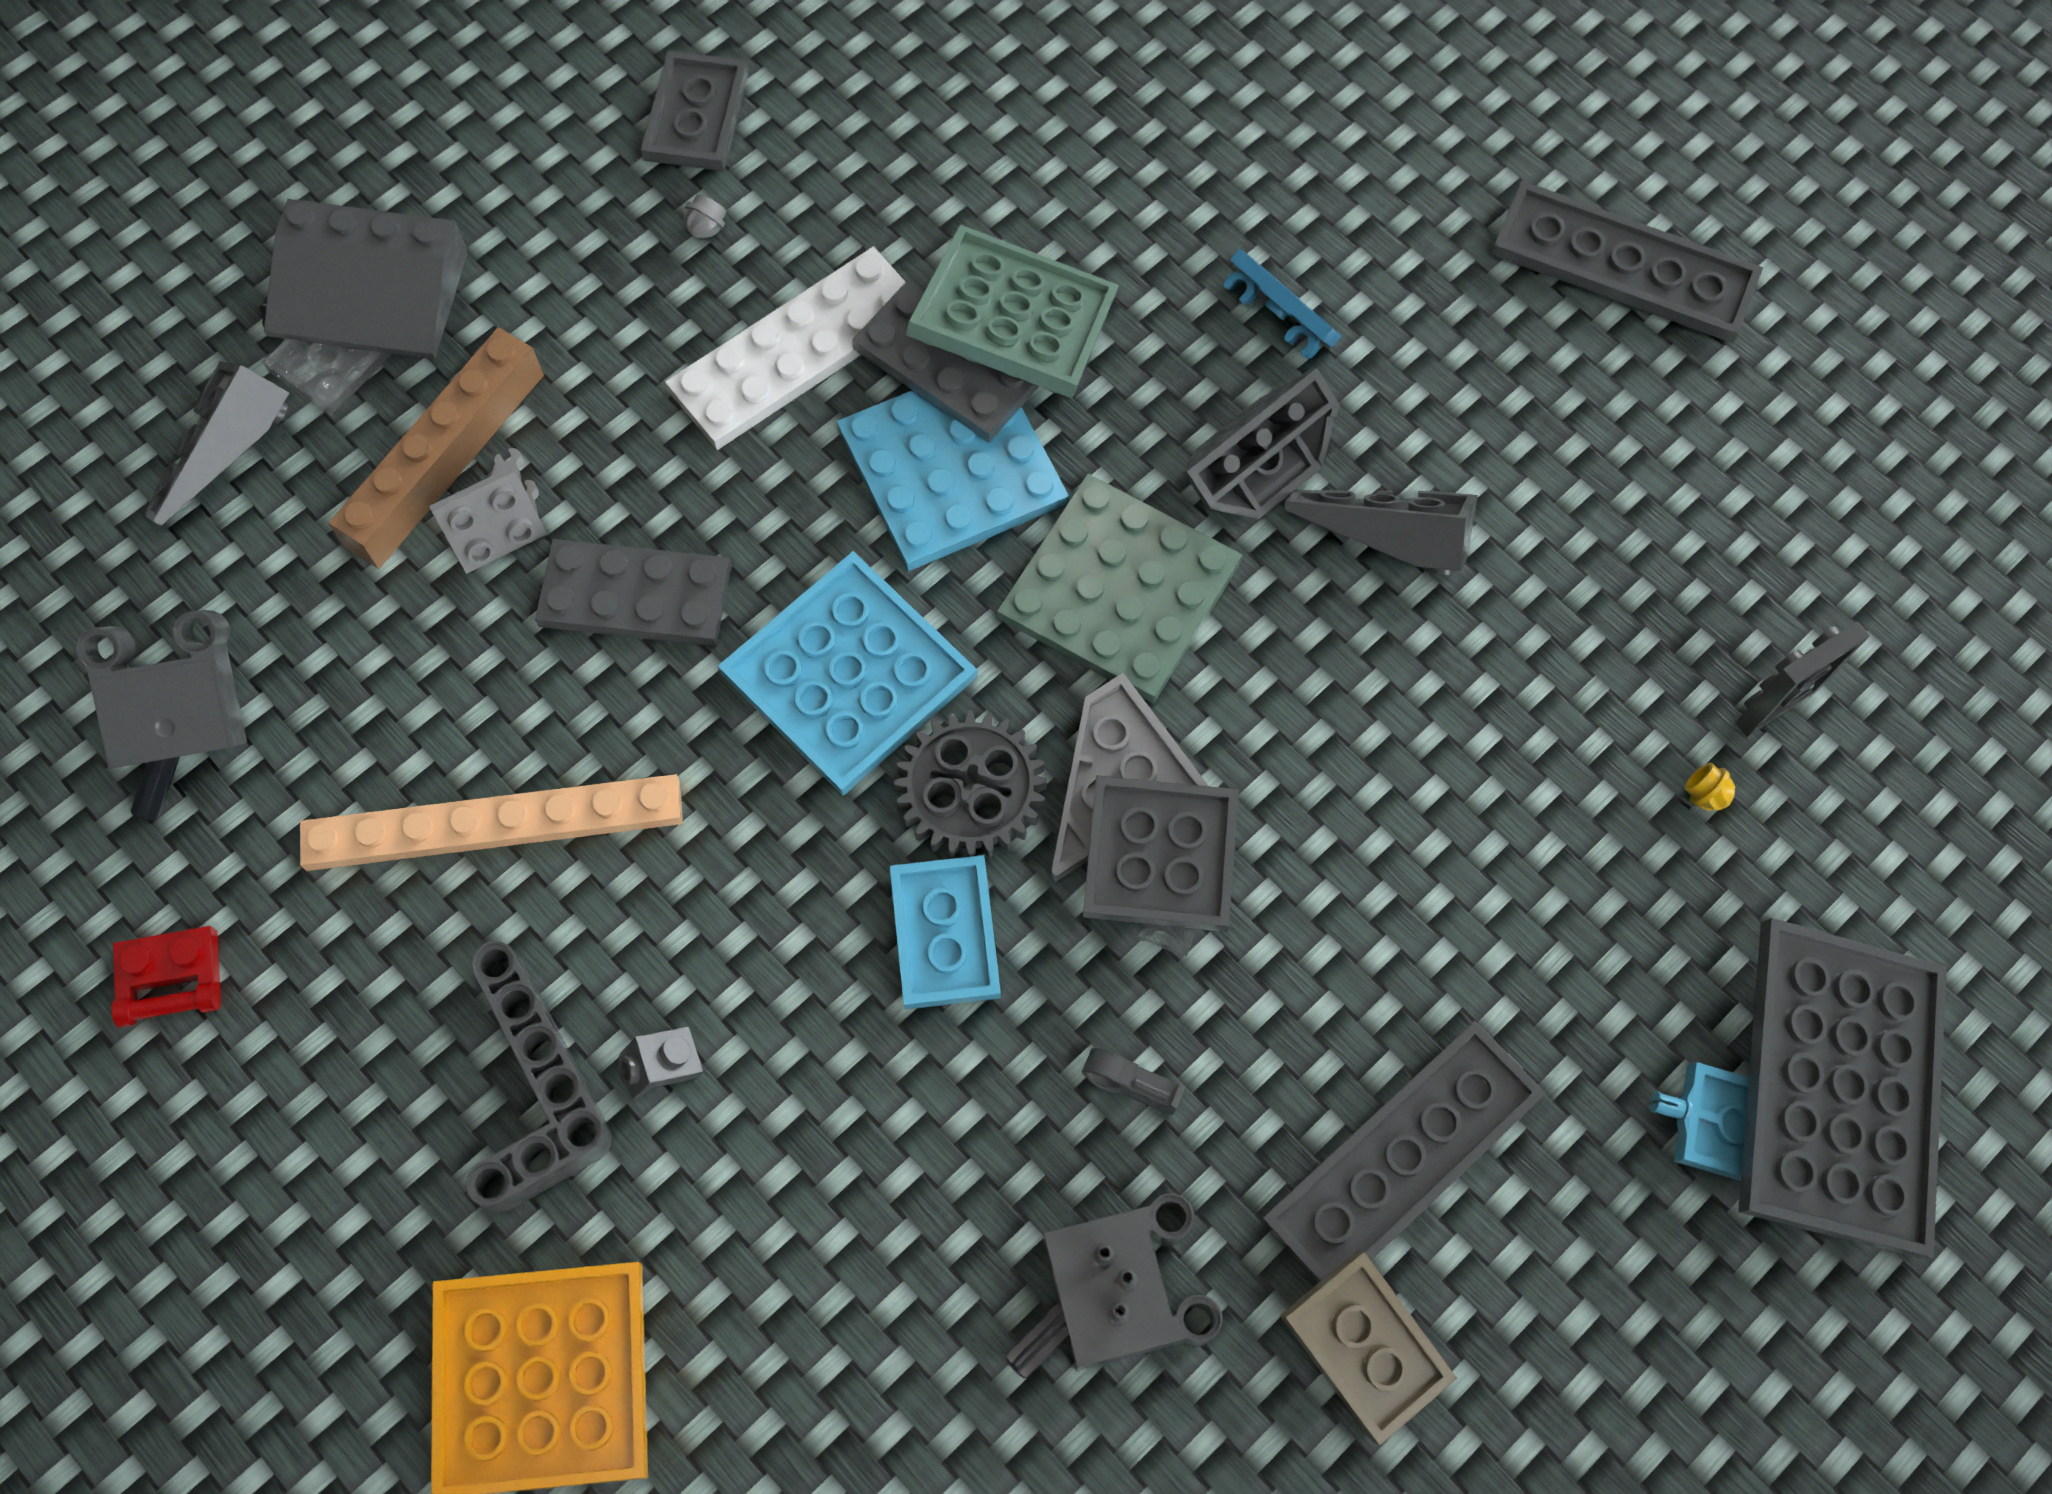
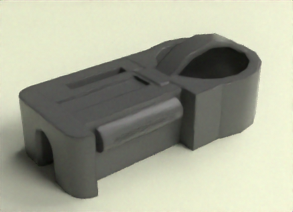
M1092 1048L1081 1071L1089 1083L1098 1090L1108 1093H1121L1169 1115H1174L1186 1088L1182 1083L1173 1082L1141 1068L1138 1064L1117 1054L1099 1048Z

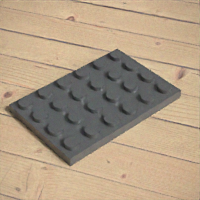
M1774 918L1761 922L1738 1213L1919 1259L1934 1257L1947 966Z

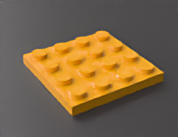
M640 1262L433 1281L431 1494H496L648 1478L643 1275Z

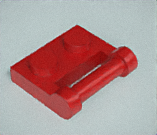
M206 926L113 943L115 1000L112 1002L111 1011L113 1021L118 1028L134 1026L137 1024V1020L196 1009H199L201 1013L220 1009L217 930L213 927ZM198 981L199 983L196 990L137 1000V991Z

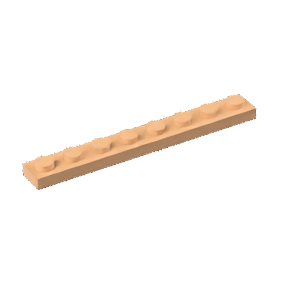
M674 774L300 821V865L306 871L679 825L683 824L680 780L678 775Z

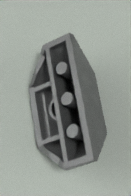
M1313 368L1259 398L1195 450L1183 473L1207 509L1251 519H1260L1323 467L1331 438L1333 418L1337 416L1340 404L1319 370Z

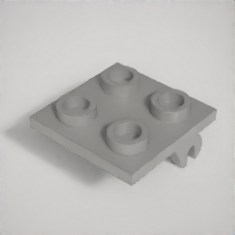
M515 448L508 449L511 459L507 461L503 460L500 454L495 456V465L491 477L429 506L466 574L547 535L538 516L535 504L539 490L531 480L524 481L527 490H525L519 471L523 464V458L519 450Z

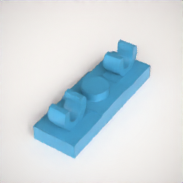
M1239 248L1230 259L1241 271L1230 274L1224 282V287L1232 292L1239 283L1246 282V292L1239 299L1247 306L1252 304L1256 300L1260 289L1269 297L1265 305L1283 321L1290 315L1301 325L1290 328L1284 339L1293 345L1300 336L1306 335L1308 337V344L1300 353L1305 358L1310 359L1318 352L1320 339L1333 347L1342 337L1341 334Z

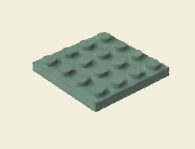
M960 225L909 320L906 335L920 340L927 345L962 356L969 361L978 362L1004 372L1008 376L1020 378L1041 386L1050 392L1073 398L1119 285Z
M1087 474L998 609L997 619L1109 680L1124 673L1140 696L1154 704L1239 567L1243 554L1104 481Z

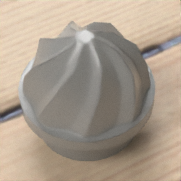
M697 194L693 202H687L684 224L693 237L702 239L712 237L720 229H723L725 225L723 218L727 211L720 204L701 194Z

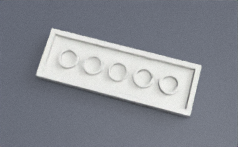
M873 246L665 381L667 390L715 449L719 450L859 357L861 354L853 349L852 339L903 286L905 281Z

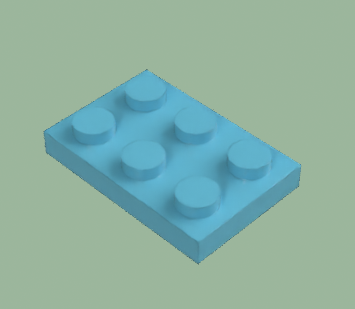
M985 856L890 866L904 1009L1001 998Z

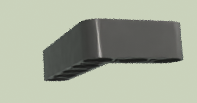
M490 941L484 943L474 953L471 963L472 970L550 1122L481 1161L468 1174L466 1190L472 1201L492 1213H504L601 1159L611 1147L612 1134L525 964L509 945L501 941ZM503 959L509 960V966L505 973L498 977H489L493 964ZM530 1000V1008L523 1017L518 1019L510 1018L511 1009L517 1002ZM551 1041L552 1049L549 1055L542 1060L532 1061L531 1054L534 1047L540 1042ZM566 1082L573 1083L574 1092L571 1098L563 1103H554L553 1093L560 1084ZM588 1124L595 1125L596 1136L594 1140L586 1146H576L574 1140L577 1131L582 1126ZM541 1150H550L551 1159L548 1166L543 1171L531 1172L530 1160L533 1155ZM503 1175L505 1179L503 1191L495 1198L486 1199L484 1191L487 1182L494 1176Z

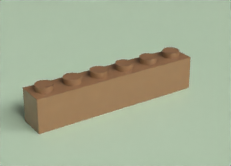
M499 327L493 332L329 521L328 524L346 549L378 569L383 566L430 510L429 506L439 500L544 376L533 347Z

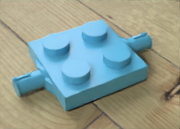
M1695 1062L1687 1065L1684 1091L1680 1099L1662 1094L1659 1091L1653 1093L1650 1102H1654V1104L1649 1105L1650 1111L1677 1119L1678 1135L1674 1162L1741 1181L1749 1077Z

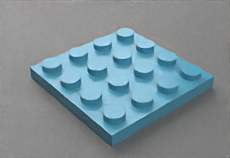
M913 390L837 421L838 431L908 571L1064 507L1069 503V495L1022 407L990 442Z
M854 551L718 665L720 674L842 796L847 794L978 677V670Z

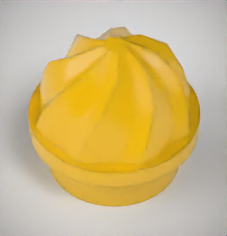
M1707 763L1692 774L1684 786V789L1691 795L1690 801L1695 806L1708 811L1721 810L1728 807L1735 795V785L1730 777V773L1725 768L1718 769L1713 763Z

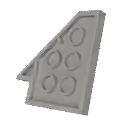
M1124 673L1085 696L1051 871V877L1054 882H1057L1088 861L1096 775L1209 786Z

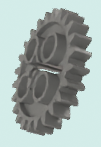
M968 711L965 723H959L953 713H949V726L943 728L936 720H932L933 734L931 736L921 731L916 732L919 748L905 745L904 753L910 762H897V772L904 777L894 780L895 791L904 794L896 799L898 810H909L903 816L906 827L919 824L915 831L918 841L925 839L929 835L932 836L931 851L936 852L945 843L949 847L950 858L954 859L960 848L966 849L968 857L975 856L977 848H983L985 854L990 859L993 858L994 844L999 843L1006 851L1011 850L1010 835L1013 834L1022 840L1026 839V828L1023 822L1037 825L1038 814L1033 809H1041L1045 806V797L1037 792L1047 790V779L1038 776L1044 772V761L1032 760L1037 755L1036 744L1022 747L1025 741V731L1023 729L1013 735L1009 734L1010 720L1005 719L998 727L992 726V713L988 712L982 723L975 722L973 711ZM951 752H959L966 757L962 763L957 765H949L942 760L944 756ZM1004 763L1011 768V771L1003 776H995L987 769L992 764ZM935 773L941 777L932 779L930 776ZM970 780L978 781V784H974L972 790H965L963 787L968 786ZM1010 791L1011 795L1009 797L1002 796L1000 793ZM940 794H947L954 799L953 803L945 808H937L930 801ZM984 805H992L1000 811L992 819L980 818L975 812Z

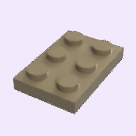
M1357 1250L1280 1315L1371 1441L1379 1446L1457 1379L1363 1251Z

